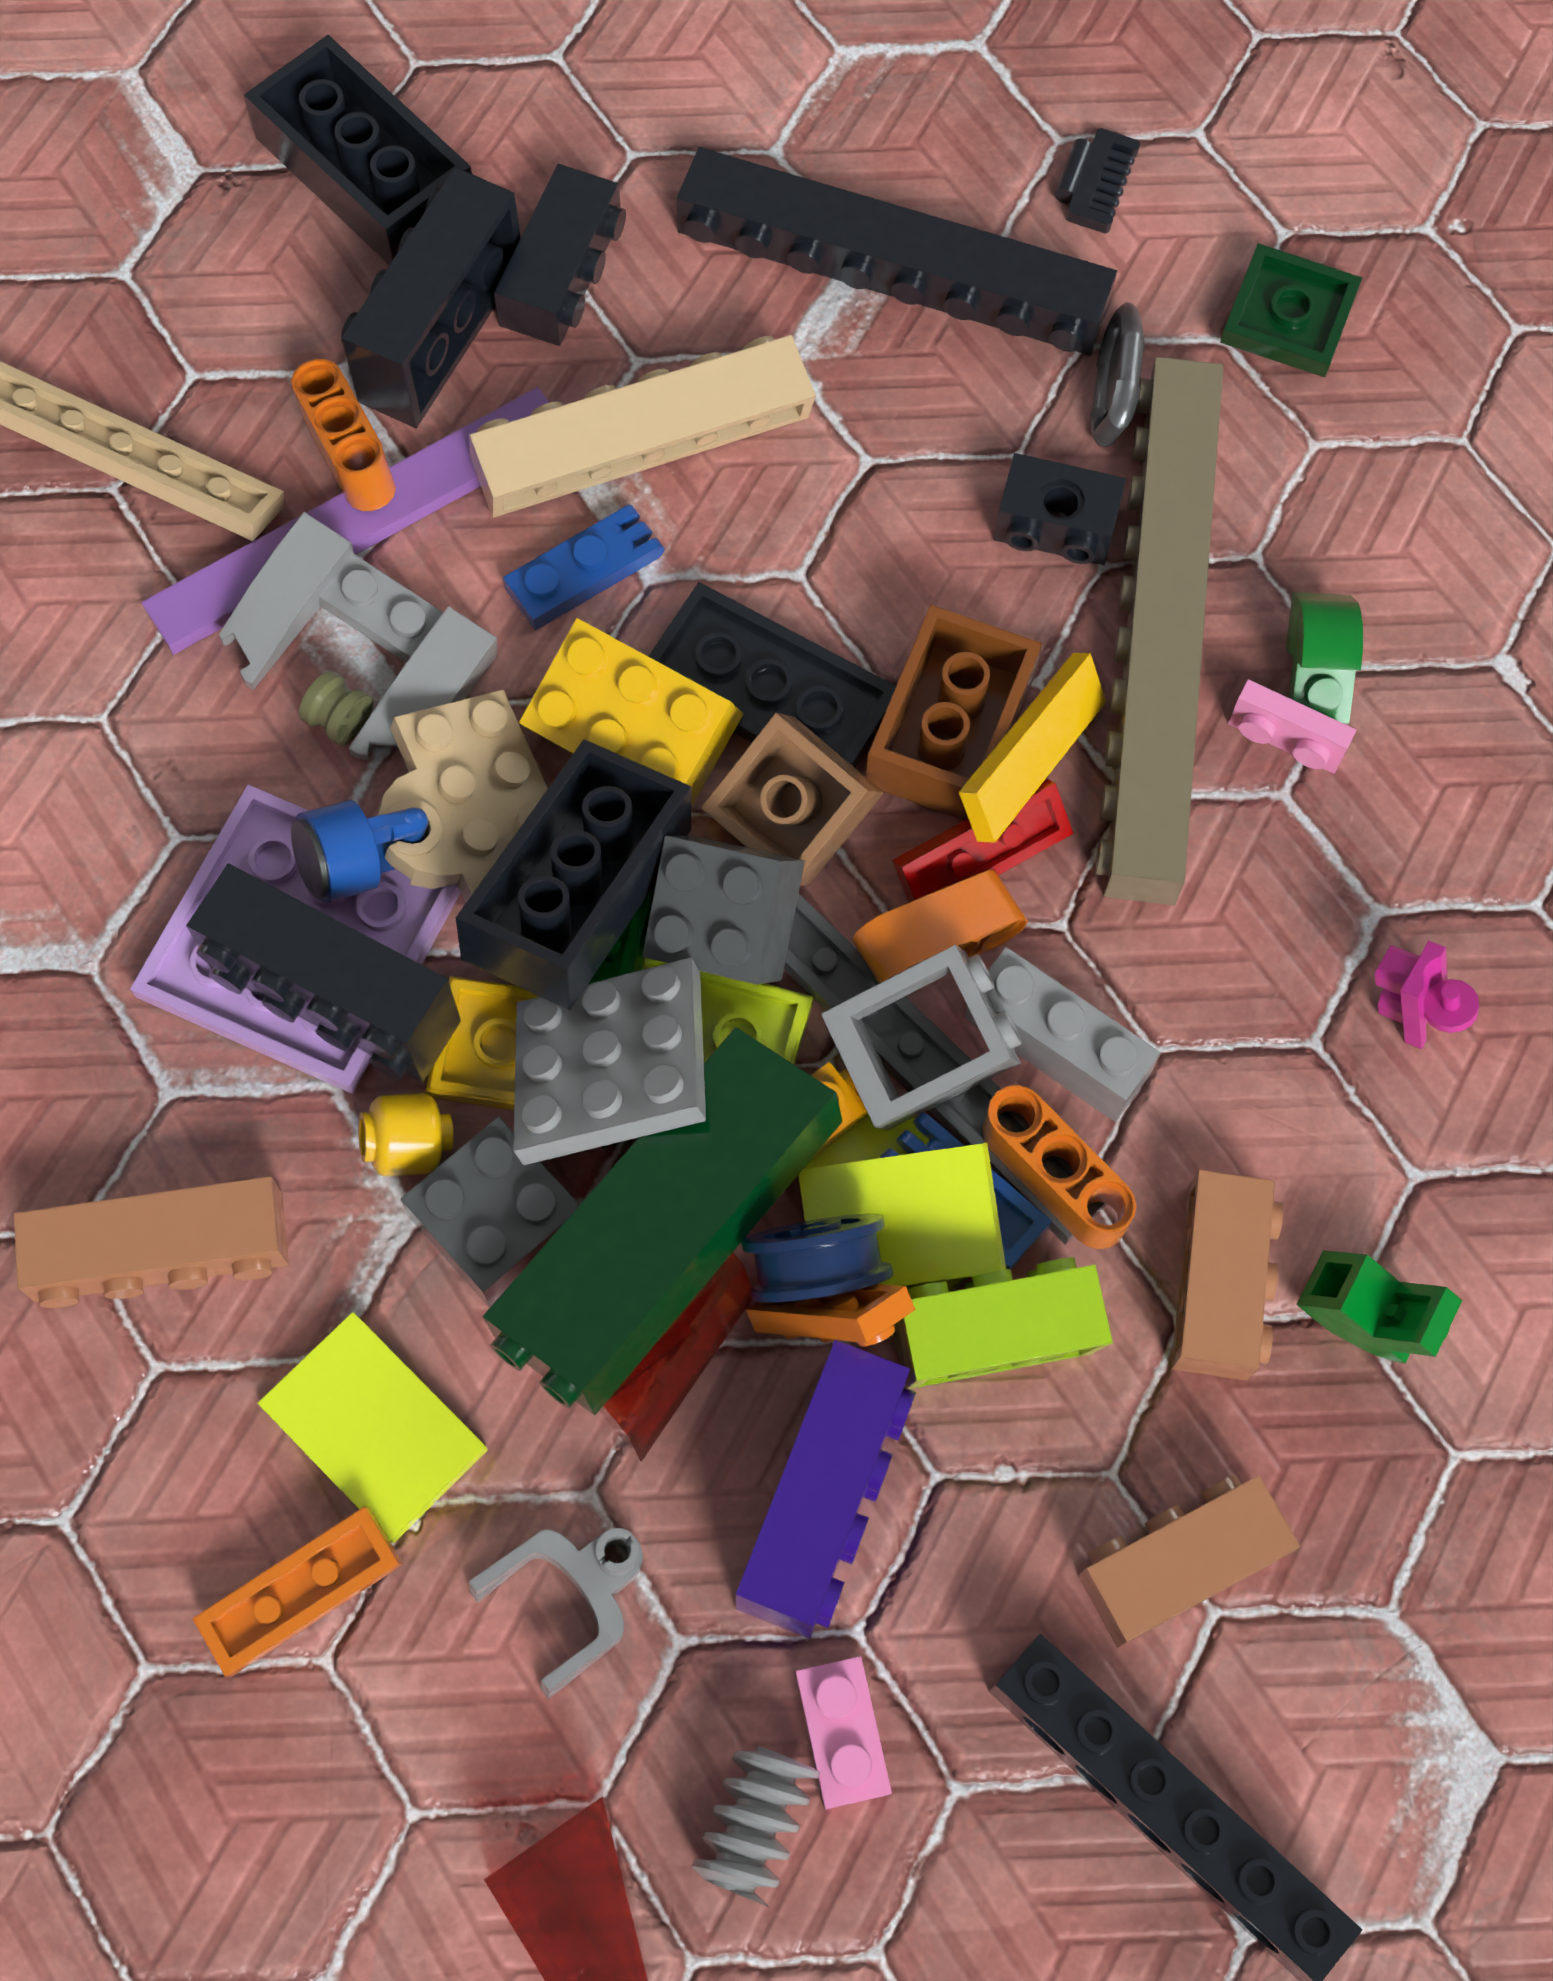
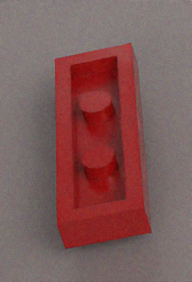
M1046 778L995 843L977 842L969 819H966L898 856L892 862L908 903L988 870H995L1000 875L1073 834L1056 783Z

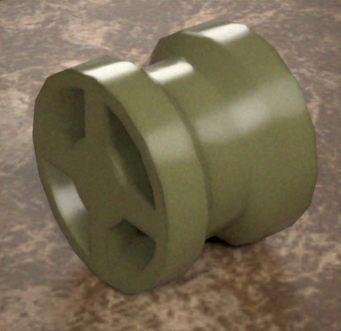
M328 671L320 675L306 691L299 706V717L309 726H321L326 729L328 739L342 746L348 744L359 734L371 715L374 702L372 697L359 689L352 691L346 687L345 679L334 671Z

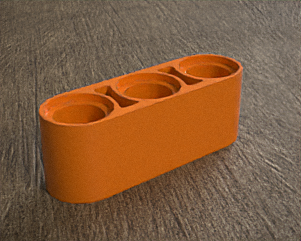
M314 359L305 362L293 373L291 379L292 388L306 425L343 495L353 508L360 511H373L384 507L394 497L396 486L377 434L340 368L334 362L327 359Z
M988 870L875 917L855 933L852 941L880 984L953 945H957L967 952L969 958L976 954L980 955L990 951L1019 934L1026 927L1028 920L995 870Z
M1012 1085L997 1091L990 1100L982 1127L983 1139L988 1144V1148L1078 1241L1087 1247L1095 1249L1110 1248L1118 1243L1135 1217L1137 1207L1135 1196L1129 1186L1033 1090L1020 1085ZM1010 1111L1019 1113L1026 1119L1029 1128L1017 1133L1008 1131L1002 1127L997 1116L1003 1112ZM1052 1156L1063 1158L1072 1167L1073 1175L1062 1179L1053 1177L1043 1167L1042 1160ZM1092 1202L1107 1203L1117 1213L1118 1222L1112 1225L1099 1224L1088 1213L1087 1205Z

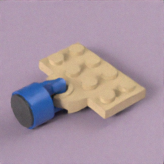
M504 690L394 717L390 729L409 773L397 778L384 793L377 816L367 819L360 806L353 800H346L301 812L296 816L291 828L293 852L301 878L314 898L327 903L376 889L380 883L381 873L397 869L411 879L409 885L435 889L458 884L465 902L468 901L548 790Z

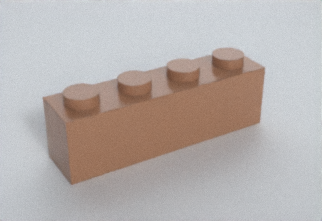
M271 1176L14 1213L17 1288L35 1303L39 1302V1306L44 1308L70 1307L79 1303V1296L104 1293V1297L110 1299L132 1298L143 1294V1287L166 1283H168L171 1289H194L207 1285L208 1277L233 1274V1278L237 1280H256L270 1276L272 1268L289 1266L283 1193Z

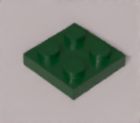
M1258 243L1225 325L1220 343L1326 377L1363 277Z

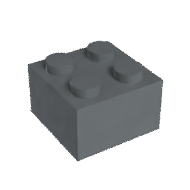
M665 836L642 957L665 963L692 957L698 970L752 984L782 981L805 860L697 836Z
M499 1116L400 1199L413 1223L489 1308L579 1206V1203L541 1162L528 1165L521 1163L513 1151L514 1132Z

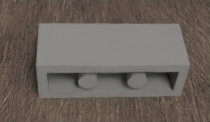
M1005 947L988 970L995 988L986 993L996 1013L998 1014L1006 1010L1018 1030L1023 1044L1014 1048L1016 1054L1116 1123L1149 1078L1161 1052ZM967 1006L965 1019L977 1026Z

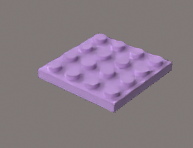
M247 785L130 990L138 999L353 1094L370 1063L371 1055L352 1045L348 1051H343L330 1045L316 1034L317 1026L300 1017H297L295 1022L292 1023L276 1016L263 1006V997L246 988L241 994H236L219 985L209 976L211 968L208 963L197 955L196 951L199 947L186 926L229 863L422 965L461 893L458 884L435 889L409 885L411 879L395 869L381 873L380 883L376 889L323 903L319 899L314 898L306 888L299 873L292 847V824L299 813L309 810Z

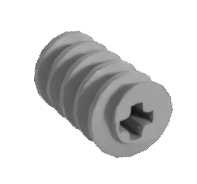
M756 1746V1751H736L732 1757V1760L747 1774L746 1778H725L723 1781V1788L737 1800L736 1805H715L713 1807L712 1814L727 1827L726 1831L705 1832L701 1840L716 1854V1858L695 1859L691 1867L705 1881L769 1907L755 1893L757 1887H778L780 1879L765 1863L767 1860H788L790 1852L775 1836L777 1832H798L801 1826L785 1809L787 1805H808L810 1798L795 1782L797 1778H818L820 1771L774 1751Z

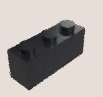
M557 164L494 292L500 327L560 346L569 327L576 328L585 307L584 295L590 283L597 284L605 267V251L611 240L618 241L624 229L626 209L621 208L619 183Z

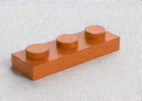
M875 1284L854 1291L812 1299L787 1302H756L747 1308L746 1312L755 1332L783 1335L786 1339L810 1337L819 1338L824 1343L840 1340L857 1342L859 1346H870L890 1337L895 1332L894 1324L916 1309L906 1286Z
M364 1506L192 1618L224 1676L232 1677L402 1566L403 1563L370 1507Z

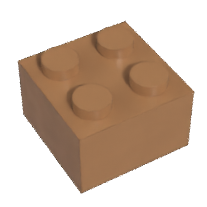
M775 713L701 808L747 848L805 860L800 886L810 885L884 792L797 718Z

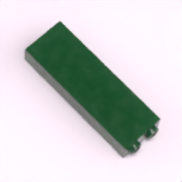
M737 1027L734 1028L704 1063L706 1121L639 1137L482 1316L495 1337V1340L490 1344L494 1352L518 1371H521L527 1364L542 1375L543 1378L539 1381V1384L551 1397L566 1408L570 1409L577 1402L593 1415L599 1412L738 1247L741 1239L749 1234L843 1122L837 1094L834 1090Z

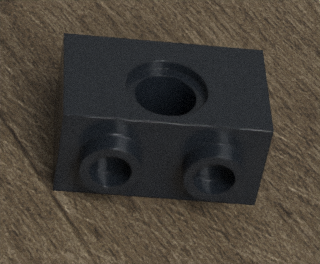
M1014 453L999 509L994 540L1007 543L1010 547L1020 551L1038 550L1063 556L1068 561L1077 564L1095 563L1105 566L1126 478ZM1059 511L1066 514L1067 517H1056L1049 512Z

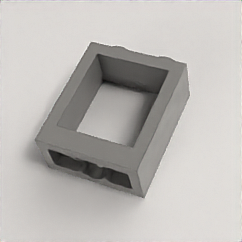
M953 945L821 1013L874 1127L888 1131L918 1116L921 1112H926L1021 1064L1014 1050L1015 1047L1023 1044L1021 1037L1006 1010L998 1014L996 1013L986 993L995 988L984 962L978 954L969 958L967 952L957 945ZM952 973L990 1051L899 1097L862 1018Z

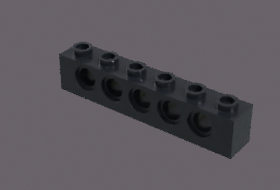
M1041 1633L1031 1641L988 1691L1299 1981H1323L1363 1930Z

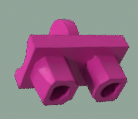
M1428 940L1420 956L1393 945L1388 948L1375 972V984L1384 988L1378 1002V1013L1403 1023L1405 1043L1422 1049L1427 1041V1022L1437 1030L1448 1033L1463 1031L1475 1022L1479 1013L1478 995L1472 986L1455 979L1448 980L1446 947Z

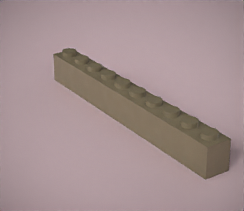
M1156 357L1151 378H1141L1139 382L1140 394L1136 412L1145 413L1144 427L1136 426L1132 447V461L1141 462L1140 476L1132 475L1127 502V509L1136 510L1137 517L1136 525H1127L1123 548V559L1133 560L1131 576L1123 575L1118 605L1119 610L1128 611L1127 627H1118L1114 650V661L1124 662L1123 678H1114L1109 707L1110 713L1119 714L1118 732L1109 731L1105 752V766L1115 767L1113 785H1104L1100 808V820L1110 821L1109 840H1099L1095 874L1105 876L1104 897L1175 905L1185 883L1224 364Z

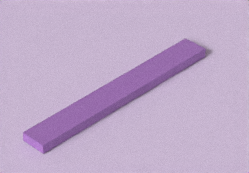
M539 387L391 466L390 470L396 486L395 495L387 505L373 511L357 510L347 502L345 496L341 493L306 513L350 541L353 547V554L357 555L480 487L469 457V434L476 433L480 426L495 419L504 418L511 422L531 416V413L536 408L549 403ZM299 517L141 602L173 655L224 627L254 578Z

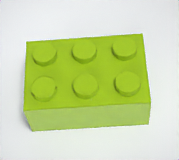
M1068 1257L1037 1264V1269L1027 1272L1026 1278L1016 1280L1012 1278L1011 1269H1005L973 1276V1282L964 1284L965 1289L948 1292L946 1281L909 1288L908 1293L916 1310L895 1323V1332L893 1333L898 1363L910 1368L905 1388L915 1389L1091 1355L1113 1344L1096 1264L1077 1268L1075 1257Z

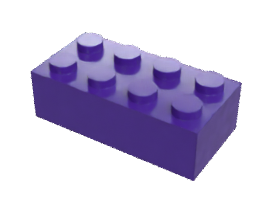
M834 1340L737 1589L736 1610L808 1639L811 1638L816 1624L829 1628L845 1583L833 1578L839 1561L853 1564L869 1517L858 1513L862 1500L865 1498L876 1502L893 1454L883 1451L882 1447L886 1437L899 1441L912 1407L916 1392L905 1388L910 1368Z

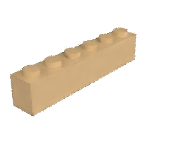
M789 335L776 340L772 336H764L749 342L741 351L724 356L719 352L708 353L694 360L689 367L669 372L668 369L653 370L643 375L637 383L616 389L614 385H606L590 391L584 399L563 405L561 402H550L541 405L528 417L511 422L504 418L489 421L480 426L476 433L469 434V457L492 518L807 419L809 418L816 395L793 336Z

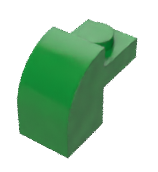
M1292 592L1286 650L1293 657L1289 698L1341 723L1349 724L1356 670L1361 671L1363 621L1360 605L1351 595Z
M1323 1250L1296 1305L1338 1337L1373 1355L1405 1364L1410 1353L1432 1357L1437 1356L1463 1300L1446 1286L1400 1282L1368 1254Z

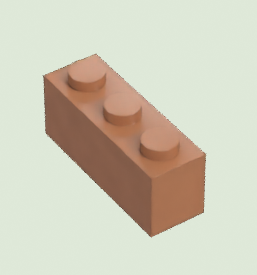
M1198 1170L1190 1183L1171 1370L1248 1381L1259 1369L1260 1363L1268 1364L1272 1350L1273 1328L1270 1325H1263L1265 1301H1273L1278 1281L1277 1263L1268 1262L1270 1239L1278 1240L1283 1221V1203L1274 1201V1180Z
M1233 1474L1201 1492L1206 1501V1504L1185 1515L1179 1504L1144 1523L1150 1533L1149 1535L1130 1545H1127L1123 1536L1120 1535L1087 1553L1093 1565L1087 1567L1078 1577L1117 1648L1301 1547L1260 1475L1241 1484L1236 1474Z

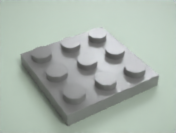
M692 957L590 983L586 986L570 1011L542 997L517 1002L513 1151L523 1165L706 1121L700 971Z

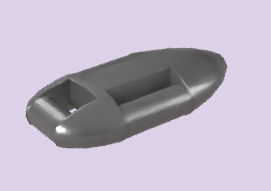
M1130 302L1122 304L1110 319L1096 364L1097 374L1093 406L1090 412V426L1094 440L1099 446L1104 447L1112 445L1125 428L1128 427L1134 416L1140 394L1139 382L1145 340L1139 311Z

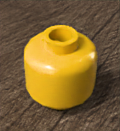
M426 1093L378 1096L371 1103L369 1112H361L359 1115L358 1137L361 1159L363 1162H371L375 1171L384 1177L429 1174L438 1167L442 1151H451L453 1148L451 1115L449 1113L440 1114L436 1101Z

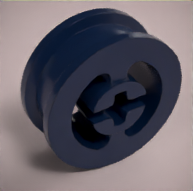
M854 1214L809 1220L767 1229L741 1239L742 1250L754 1255L758 1283L749 1289L751 1300L756 1302H787L812 1299L862 1289L890 1279L893 1276L892 1264L881 1261L876 1232L885 1227L883 1215Z

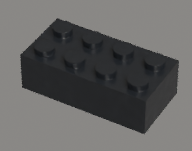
M326 35L244 94L256 139L389 265L398 253L399 244L405 231L409 227H415L425 213L427 202L433 189L438 185L443 186L455 167L472 174L471 166L329 35Z
M457 167L453 169L443 186L438 185L433 189L429 196L425 213L415 227H409L401 238L397 255L387 270L382 269L377 273L372 282L369 297L359 312L350 314L343 326L341 341L360 404L417 429L496 306L494 292L521 239L514 192Z
M583 739L455 917L461 960L570 1011L656 884L665 836H688L690 833L692 786Z
M229 863L186 925L199 947L196 951L197 955L208 963L211 968L209 976L219 985L236 994H241L245 988L264 998L262 1001L264 1007L288 1022L294 1023L297 1017L317 1026L315 1032L320 1038L340 1050L348 1051L352 1045L371 1055L369 1062L392 1078L401 1080L404 1074H407L423 1083L461 1022L446 977Z

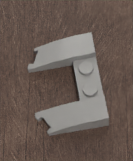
M303 512L273 551L219 633L223 646L232 643L235 638L250 663L240 671V675L245 685L252 690L256 688L319 607L324 608L406 662L349 747L350 755L362 760H368L371 744L398 747L390 729L394 717L464 700L497 657V637L449 606L445 612H442L353 554V547L350 541Z

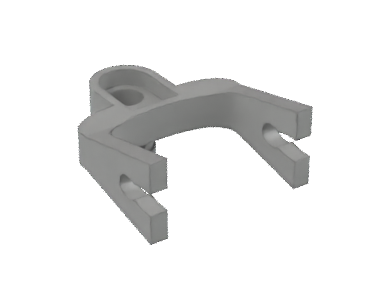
M609 1529L580 1551L560 1533L553 1530H541L469 1581L470 1594L479 1603L529 1561L538 1558L548 1561L560 1569L583 1595L595 1618L598 1636L592 1643L541 1679L540 1689L548 1700L622 1639L624 1620L613 1596L637 1577L643 1560L640 1543L626 1529ZM611 1546H621L627 1551L629 1557L622 1563H613L610 1560L606 1562L604 1552Z

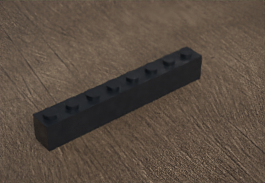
M698 147L676 198L678 233L688 235L695 241L718 244L738 250L751 258H765L791 266L801 273H815L842 281L855 289L872 290L895 297L905 304L922 305L948 313L953 318L959 320H972L999 328L1012 336L1029 337L1052 344L1062 351H1076L1092 356L1106 317L1118 271Z

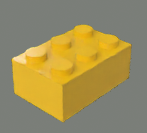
M576 618L521 717L519 724L572 754L583 739L692 786L693 806L741 720L743 713L731 701Z

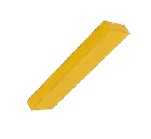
M1091 653L1071 654L959 791L977 842L995 843L1106 703Z

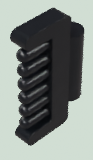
M1100 128L1097 130L1092 143L1082 138L1076 139L1073 142L1055 191V197L1058 201L1070 204L1066 215L1068 222L1101 233H1108L1110 231L1113 217L1116 215L1114 208L1119 206L1120 200L1118 197L1123 195L1124 190L1122 187L1127 184L1125 176L1131 173L1130 166L1134 164L1140 148L1138 140Z

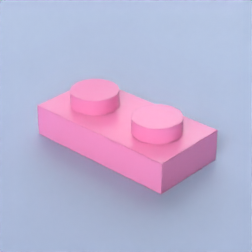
M1249 679L1236 702L1228 722L1229 725L1239 729L1243 736L1253 742L1260 744L1269 743L1292 754L1299 763L1306 767L1324 769L1335 774L1357 731L1348 725Z
M862 1657L796 1671L795 1674L816 1770L820 1771L818 1781L824 1809L827 1810L891 1795L892 1791Z

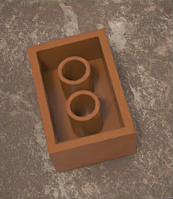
M930 604L868 753L866 778L883 792L962 820L968 819L959 791L1017 722L1035 677L1042 643Z

